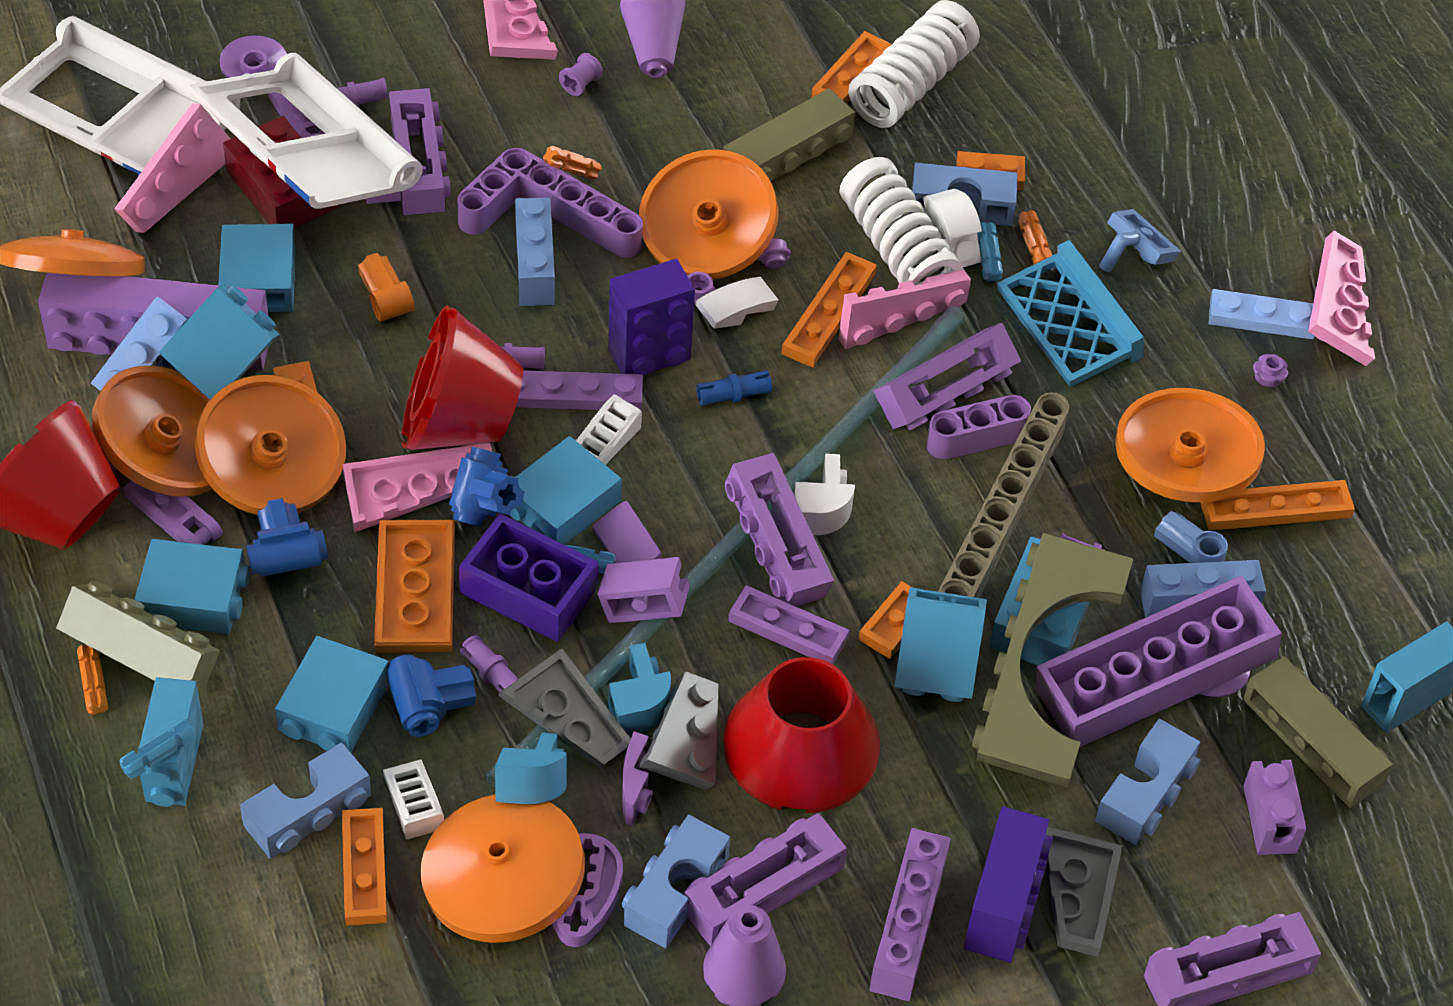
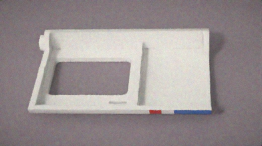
M70 16L58 24L56 28L57 41L39 56H36L32 62L0 88V105L140 175L192 103L201 104L190 94L189 85L207 81L75 16ZM72 60L139 94L103 126H95L30 93V91L65 61ZM240 99L229 100L237 109H240ZM203 106L218 125L225 130L226 127Z
M289 53L282 56L277 61L274 70L253 74L246 73L242 76L189 85V92L197 101L315 209L404 191L413 187L422 175L423 167L417 159L297 53ZM273 92L280 93L325 134L274 143L229 100Z

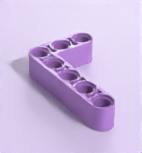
M511 148L503 152L458 195V225L467 234L476 235L487 230L515 203V198L550 197L551 217L617 256L624 258L634 257L642 249L643 221L637 213L560 169L550 166L541 158L522 148Z

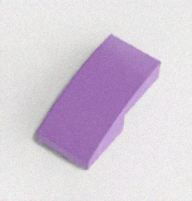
M635 731L625 755L622 786L625 824L633 826L639 812L646 813L652 798V791L648 790V770L639 767L643 756L648 753L649 736Z

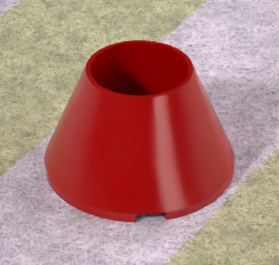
M445 306L436 318L428 335V339L432 340L425 357L420 356L409 391L401 429V435L408 437V443L402 441L401 446L408 450L499 442L507 431L519 398L523 379L522 364L453 307Z
M74 400L62 404L35 426L39 431L24 445L18 443L0 463V528L62 550H66L77 542L98 521L115 500L121 489L81 406Z
M799 657L778 665L738 700L725 724L723 750L727 766L734 779L752 797L779 810H782L783 806L794 809H806L805 813H816L834 809L847 803L868 785L878 765L880 735L871 712L846 676L836 666L818 658ZM804 712L817 715L830 724L817 728H802L789 724L780 717L789 713Z

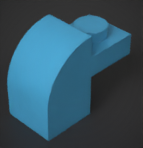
M645 643L630 645L629 669L632 679L609 683L608 706L610 712L627 735L633 734L634 731L641 733L657 726L662 721L664 716L663 710L670 696V671L659 673L657 659L655 656L649 657Z
M542 732L535 750L502 749L495 765L496 802L516 804L542 803L559 797L567 789V752H564V749H558L557 733Z

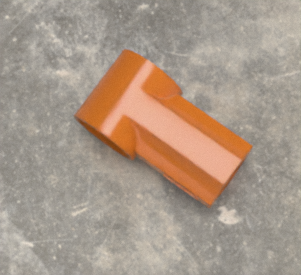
M378 253L366 256L365 260L358 265V269L370 293L371 305L378 321L382 322L415 311L414 300L409 286L405 281H399L387 256H381Z

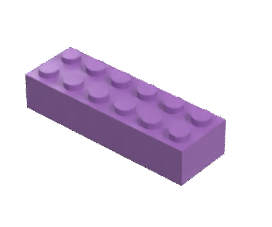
M46 273L38 304L47 346L50 349L112 355L156 297L161 298L188 320L219 286L130 276H84ZM238 288L248 298L246 304L256 313L262 311L268 316L265 290ZM268 348L249 369L263 370Z
M1241 575L1038 665L1036 671V691L1063 735L1081 742L1080 747L1277 659L1282 633Z

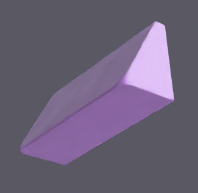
M628 501L617 505L592 526L593 531L606 551L615 554V563L661 559L662 557L659 548Z

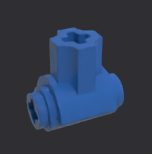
M472 446L471 452L466 453L465 458H461L449 505H452L451 511L454 512V520L482 526L483 520H487L488 515L496 517L497 512L509 515L513 508L522 505L525 491L519 487V478L508 476V469L501 468L502 462L499 461V453Z
M283 498L268 501L266 507L258 511L261 531H257L258 539L253 540V544L246 545L252 575L260 574V577L320 566L321 561L328 560L323 531H315L314 528L309 529L307 522L300 523L295 504L286 503Z
M413 655L396 657L388 664L386 679L403 729L412 736L422 737L434 732L447 710L475 705L476 693L470 667L466 668L465 665L433 670L432 664L427 660L416 658Z

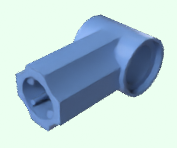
M1169 512L1163 517L1155 530L1154 537L1189 563L1225 561L1228 548L1227 540L1217 532L1202 531L1178 512Z

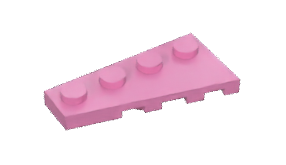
M483 0L490 56L556 60L558 50L555 43L550 42L547 36L548 29L544 21H540L536 13L537 6L534 0Z
M192 103L115 207L116 212L135 232L145 233L225 165L223 142L231 138L201 104Z
M1333 231L1325 239L1308 332L1367 366L1375 359L1374 349L1368 345V338L1372 336L1371 323L1366 322L1365 311L1369 308L1368 296H1365L1362 291V285L1366 282L1363 250L1361 246Z
M965 270L927 277L919 285H914L912 281L899 283L896 290L885 291L883 287L870 289L867 296L858 297L855 292L845 294L838 340L846 350L856 345L867 344L872 339L884 334L895 333L917 321L928 320L933 315L945 310L956 309L967 302L971 279Z
M475 444L343 464V474L354 532L379 524V520H390L450 498L461 458H465L466 453L471 452L472 446L492 451L491 444Z

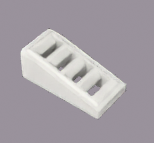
M612 395L576 441L584 448L590 446L600 452L598 456L593 455L606 465L641 429L642 412L617 395ZM609 425L610 427L617 430V432L615 433L611 429L607 428V426ZM599 436L600 438H602V439H604L605 441H607L608 444H605L604 442L600 441V440L597 439L596 437Z
M422 760L383 770L405 840L434 832L444 821V815ZM415 773L418 776L415 778L396 782L397 778H401L404 776L412 775ZM421 785V788L404 793L400 792L401 789ZM420 796L425 797V799L411 802L408 804H405L404 802L406 800H410ZM424 807L429 808V810L409 815L410 811Z

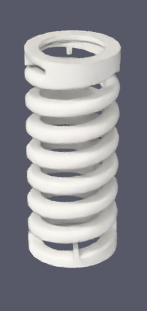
M941 0L935 3L923 17L919 18L912 27L908 28L901 37L897 38L893 45L885 49L882 55L877 57L871 65L866 67L863 72L851 81L848 93L850 101L858 114L876 127L889 128L903 116L904 111L911 109L916 101L920 100L927 91L934 87L936 82L944 78L946 72L951 71L957 62L963 60L977 46L980 34L971 14L963 6L953 1ZM943 17H947L955 21L958 24V26L954 25L948 19H945ZM960 28L963 29V31H964V33H965V36H966V40H965V38H964L962 32L959 30ZM871 86L873 87V90L875 91L878 98L890 109L885 108L877 101L872 92Z
M884 157L871 158L856 165L848 172L840 185L841 198L855 215L865 234L871 239L874 248L880 252L882 260L889 266L890 272L897 278L898 283L912 281L914 285L922 284L923 282H919L921 279L932 275L942 266H946V268L940 274L964 270L961 261L954 253L950 252L948 242L942 239L941 232L933 226L932 219L924 213L922 204L916 201L915 194L907 188L905 179L898 175V170L891 160ZM885 173V176L870 183L858 196L861 188L868 180L876 175Z

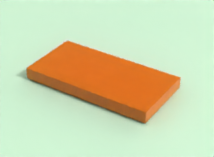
M379 520L375 653L453 652L455 520Z

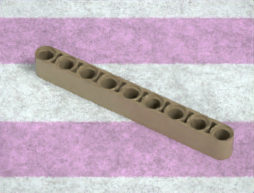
M1051 392L1041 395L1037 400L938 592L980 598L1064 433L1069 411V403L1064 396Z

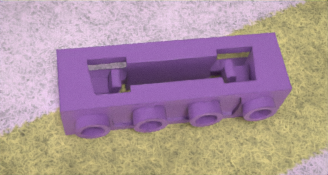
M430 88L390 91L389 103L393 139L411 154L409 136L420 135V127H422L426 166H422V175L418 182L410 189L401 191L403 214L445 212V197H451L449 176L442 177V172H447L445 151H439L438 147H443L442 126H435V122H440L438 101H431Z
M999 323L976 333L873 391L892 429L906 425L908 430H911L927 422L928 420L925 415L935 410L938 413L955 406L954 398L962 394L965 398H968L984 390L982 383L991 378L994 383L1012 374L1010 367L1021 362V359L1003 323ZM977 347L978 351L975 353L973 349ZM965 359L968 360L971 368L984 365V369L980 368L966 373L930 394L924 383L908 388L909 384L913 383L914 385L931 379ZM921 399L923 403L919 404L917 400Z
M771 453L733 464L725 481L726 494L730 501L735 502L740 512L741 526L744 532L749 533L753 540L757 561L766 568L770 577V588L773 595L795 607L826 598L834 579L775 454ZM768 501H770L772 505L770 512L767 507ZM787 551L789 552V554H790V556H791V557H790V562H788V560H787V558H786V556H785L786 553H787Z
M819 813L807 820L804 818L799 819L791 824L785 833L774 839L767 838L761 841L751 853L742 858L735 857L730 859L722 866L720 871L710 877H700L693 881L684 894L689 898L687 917L709 946H711L735 909L745 905H753L769 914L844 869L847 847ZM794 857L791 864L786 866V861ZM744 892V898L736 902L738 899L737 895Z
M911 828L873 967L869 991L910 1002L951 838Z
M1300 912L1287 916L1285 914H1276L1261 924L1251 927L1239 925L1221 936L1214 938L1202 936L1181 948L1173 949L1172 947L1160 949L1149 958L1144 978L1157 1006H1207L1312 974L1321 956V952ZM1265 949L1264 953L1261 954L1262 956L1255 957L1256 952ZM1209 971L1207 978L1199 980L1202 976L1201 973Z

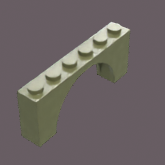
M1046 533L1042 534L1040 544H1031L1026 565L1031 566L1032 571L1029 580L1021 578L1015 601L1022 603L1018 616L1010 615L1004 637L1011 639L1007 653L999 652L993 672L1000 675L996 689H988L982 709L989 712L985 726L978 724L971 747L978 749L976 761L1068 788L1081 742L1057 732L1034 710L1022 685L1020 675L1021 653L1034 629L1044 619L1062 608L1083 602H1109L1120 605L1133 558Z

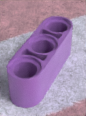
M1008 395L938 412L930 421L927 450L936 458L950 459L1013 444L1016 442L1031 413L1030 403L1021 396Z

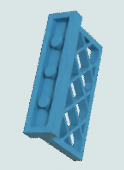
M1070 240L1057 246V254L997 283V290L1069 387L1126 359L1132 364L1143 358V335ZM1055 267L1061 274L1059 283L1041 279L1042 273ZM1018 285L1032 287L1029 298L1016 296L1010 289ZM1037 289L1056 291L1054 301L1048 302L1035 299ZM1061 294L1077 295L1080 299L1078 307L1059 304ZM1036 308L1050 311L1047 322L1032 320L1029 316L1031 309ZM1056 312L1075 316L1072 326L1053 324ZM1080 317L1096 320L1098 323L1097 330L1090 331L1077 328ZM1049 333L1067 335L1066 346L1050 344L1048 341ZM1074 337L1093 340L1090 352L1071 348ZM1098 342L1114 344L1118 350L1110 355L1095 353ZM1068 357L1087 360L1086 366L1074 373H1071L1068 369L1066 362Z

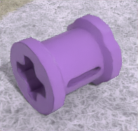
M583 53L578 57L576 64L571 68L563 69L559 73V81L565 91L573 96H579L584 92L585 86L588 83L597 81L602 77L603 68L597 58L589 53Z

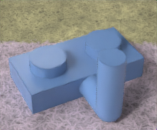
M1134 209L1117 211L1112 213L1107 222L1117 231V235L1099 266L1102 270L1111 272L1127 246L1136 248L1143 260L1154 265L1174 262L1181 250Z

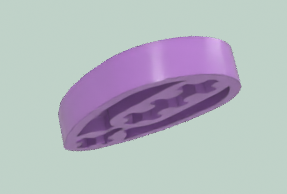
M579 833L583 850H592L589 860L590 872L587 874V890H585L584 895H577L564 914L552 923L560 940L570 947L586 945L603 928L617 903L623 881V861L618 849L607 839L590 833ZM580 911L581 926L576 932L570 931L575 913Z

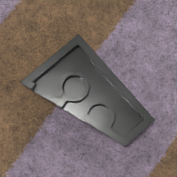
M562 648L498 694L499 697L549 733H557L560 741L599 769L628 748L631 738Z
M685 671L675 682L663 710L664 716L662 721L654 731L650 740L652 744L648 753L643 756L639 767L707 791L715 785L718 683Z
M1047 827L1046 835L1053 837L1046 867L1058 947L1098 957L1123 845Z

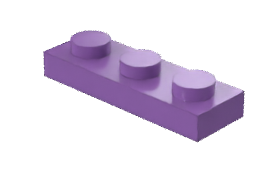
M747 585L729 612L728 622L808 657L818 658L834 664L849 637L848 629Z

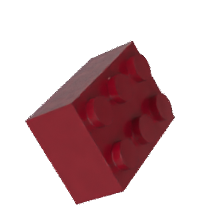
M284 115L258 126L274 143L302 138ZM237 137L223 142L226 171L268 224H293L294 228H297L339 208V205L321 209L311 207Z

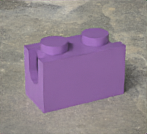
M673 557L607 564L597 595L608 622L681 617L690 584L687 578L680 579L679 577L682 565L680 558Z
M1281 760L1280 764L1273 763L1263 768L1262 761H1253L1243 788L1257 854L1297 853L1307 828L1291 760ZM1276 827L1284 828V837H1275Z

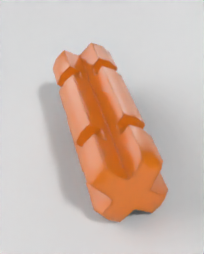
M556 146L548 147L547 153L543 156L544 162L550 166L561 168L564 171L579 176L584 175L585 178L591 180L598 178V172L601 171L600 163H597L595 160L584 158L582 155L567 150H561V148Z
M1030 210L1019 214L1018 224L1021 231L1024 232L1023 237L1030 255L1033 256L1032 261L1035 265L1053 255L1048 248L1049 244L1042 226L1039 224L1040 221L1037 213Z
M82 644L78 647L77 654L87 712L91 715L105 713L108 710V702L100 653L98 650Z

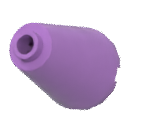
M621 0L620 10L641 72L649 77L661 78L673 69L686 6L685 0Z
M745 905L735 909L706 953L703 964L704 980L721 1003L729 1006H761L762 1002L779 994L785 981L786 963L767 913L757 906Z

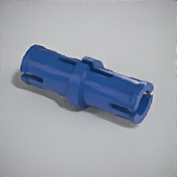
M768 370L737 376L734 373L727 375L725 379L696 384V392L700 406L729 400L735 403L740 402L741 398L771 393L772 382Z

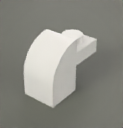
M957 189L924 196L925 213L932 219L933 226L941 232L942 239L948 242L950 252L958 257L963 267L981 263L977 232H981L982 229L978 214L970 198L964 192Z
M825 454L823 483L795 482L794 497L813 535L832 533L844 526L850 518L855 485L847 484V470L840 469V454Z

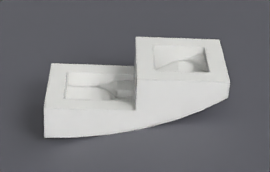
M754 277L714 290L699 298L695 305L713 328L741 325L746 314L773 311L777 305L778 298L761 277Z

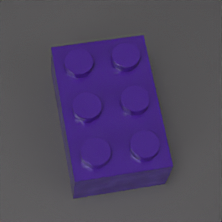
M677 258L610 279L608 350L621 374H643L645 376L653 371L669 366H677L684 361L691 360L695 288Z
M499 514L459 566L460 593L559 642L598 589V561L509 517Z
M1004 806L1001 807L973 905L964 950L1009 963L1012 961L1015 948L1023 950L1053 840L1052 836L1046 835L1049 819Z

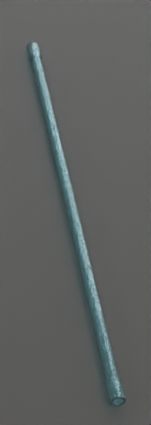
M950 306L907 353L785 474V478L793 493L795 482H805L824 462L825 454H832L880 405L873 390L920 365L941 342L947 340L965 322V315L958 307ZM768 501L767 505L769 512L772 508L770 501ZM740 521L682 578H687L690 584L686 601L750 537L749 533L744 532ZM670 618L641 620L584 677L593 690L597 693L629 660L630 645L646 643ZM537 724L515 749L535 750L541 733L549 732ZM495 765L486 773V779L494 788Z

